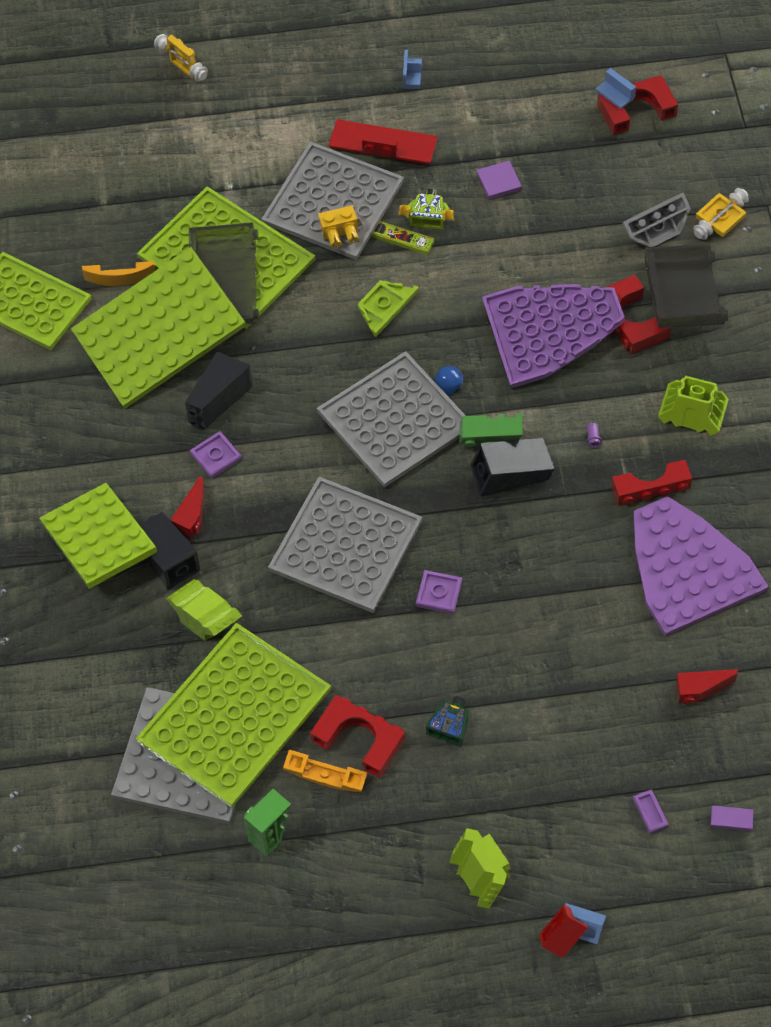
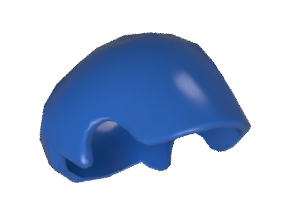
M445 366L437 372L435 383L445 394L453 395L457 389H461L464 377L456 367Z

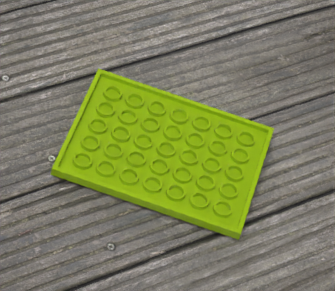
M208 186L137 253V257L143 262L154 261L155 270L192 247L246 322L247 326L244 329H247L316 260L314 254Z
M190 247L72 327L71 330L122 406L126 409L246 327L247 324L192 247Z
M236 623L136 737V742L233 808L330 692L331 685Z

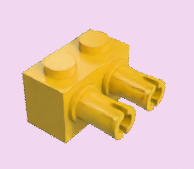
M353 205L318 213L319 227L323 239H329L331 248H336L335 243L337 248L342 245L339 238L342 235L347 236L349 244H353L352 240H354V243L359 241L357 235L358 223Z

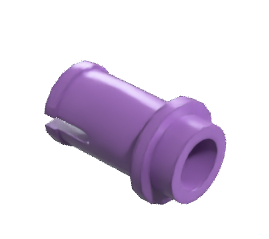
M590 423L586 426L588 432L587 444L591 448H597L602 442L601 437H599L598 424Z

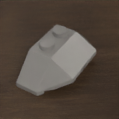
M680 193L622 223L631 240L652 248L681 233L691 208L684 193Z

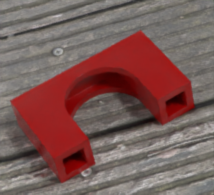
M662 75L633 83L636 86L635 98L633 100H643L651 104L661 121L677 116L678 103ZM598 94L597 106L612 134L617 135L629 131L630 118L624 107L619 109L601 94Z
M636 275L607 286L615 289L621 308L643 298L644 287ZM659 315L642 323H634L625 319V322L613 332L616 336L620 337L623 347L628 349L632 355L669 339L671 327L663 315Z
M335 695L310 732L311 742L329 750L344 729L351 726L367 728L373 733L375 742L362 761L363 770L381 779L405 742V732L401 727L387 723L381 716L370 714L366 708L355 706L349 699L345 697L340 698Z

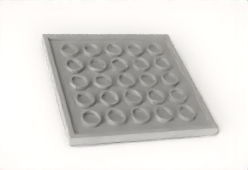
M310 141L261 220L270 227L357 260L403 184L404 177ZM353 205L357 217L359 241L354 243V240H352L353 244H349L347 236L342 235L339 236L342 245L337 248L335 243L336 248H331L329 239H323L319 227L318 213Z
M406 351L317 408V413L384 488L458 440L459 423L462 417L466 416Z
M318 477L270 562L268 571L374 613L421 525L422 517Z
M147 687L111 793L112 798L230 824L235 805L233 808L229 807L136 742V737L174 695L171 692Z

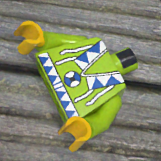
M428 189L426 194H418L415 200H412L408 205H401L399 208V216L404 215L408 218L410 215V227L443 230L445 220L454 221L453 210H450L448 205L443 202L442 196L436 195L437 191L434 189Z

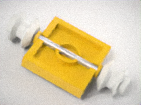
M165 34L156 37L154 47L159 49L161 53L168 51L170 61L191 79L199 82L207 77L208 69L202 67L200 62L196 63L193 49L185 46L180 39H177L172 34L169 37Z
M736 188L734 193L729 195L730 200L720 193L717 194L696 213L699 225L693 227L694 235L698 239L706 240L708 235H712L713 231H715L721 237H724L746 217L747 212L741 208L744 203L749 201L748 193L744 189Z

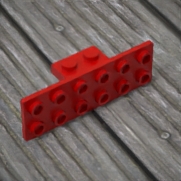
M337 119L329 142V148L430 165L437 143V136Z

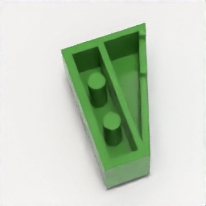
M517 413L516 417L505 418V414H498V418H487V415L463 416L459 423V444H465L467 447H474L480 445V443L520 440L522 436V413Z
M274 789L255 807H250L244 815L248 842L266 857L281 843L285 828L282 822L283 820L286 821L288 817L285 811L291 807V803Z

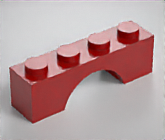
M681 460L668 463L664 475L654 481L639 480L631 473L612 477L611 488L618 506L623 504L629 505L639 500L646 501L652 497L666 496L677 491H686L691 488L692 476L686 461Z

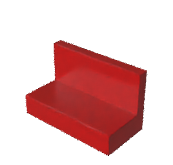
M563 905L540 932L541 945L546 950L563 958L588 929V926L575 919L571 908Z

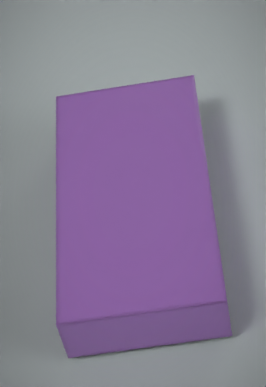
M652 789L633 796V802L649 835L669 827Z
M712 806L710 827L752 831L753 809Z

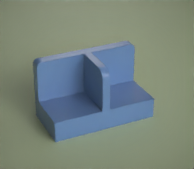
M408 50L404 52L403 89H420L422 59L408 58Z

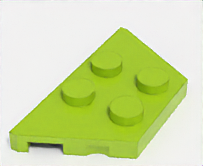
M380 280L358 303V309L375 337L419 292V287L413 285V288L404 287L401 283H390Z

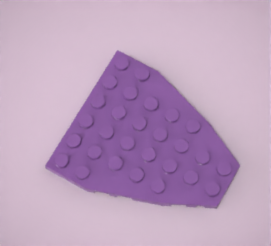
M578 284L551 285V288H540V285H534V288L515 286L482 297L511 388L549 377L595 347L625 322L616 291L611 287L600 288L599 286H591V288H582Z
M668 496L634 511L635 555L641 575L645 604L665 637L768 591L767 583L746 553L703 518Z

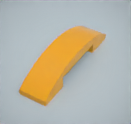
M154 261L136 262V268L101 271L100 265L82 266L84 280L104 286L135 284L155 271Z
M292 750L288 751L283 770L322 786L345 791L362 792L367 772L347 767L346 770L309 759V755Z

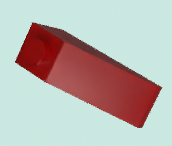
M202 477L198 478L170 520L182 535L191 539L195 533H199L202 527L205 490Z
M737 669L677 673L676 689L678 704L692 705L736 682Z

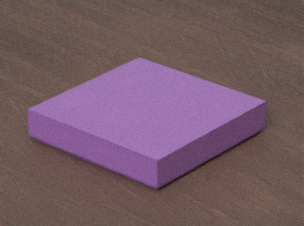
M510 161L477 170V176L489 200L522 190V186Z
M221 431L189 450L190 455L211 479L242 460L240 453Z
M424 570L416 607L454 614L462 577Z

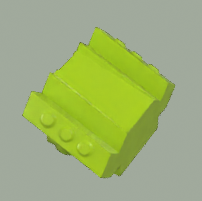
M685 376L681 381L675 380L667 385L658 417L663 424L672 421L675 427H687L696 430L698 433L706 430L712 436L720 431L729 399L724 392L718 391L716 383Z
M193 579L165 598L177 612L180 622L204 641L217 635L242 617L236 608H232L225 599L209 587H204L199 580Z
M466 828L452 851L449 863L459 865L456 875H460L470 890V895L479 897L477 906L489 909L503 888L505 880L510 878L509 862L490 834L482 838L477 830Z

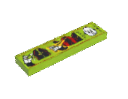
M382 221L379 222L371 235L373 238L428 255L434 244V238Z

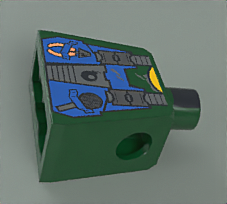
M455 696L452 703L442 701L426 724V735L462 747L469 718V710L463 708L465 699Z

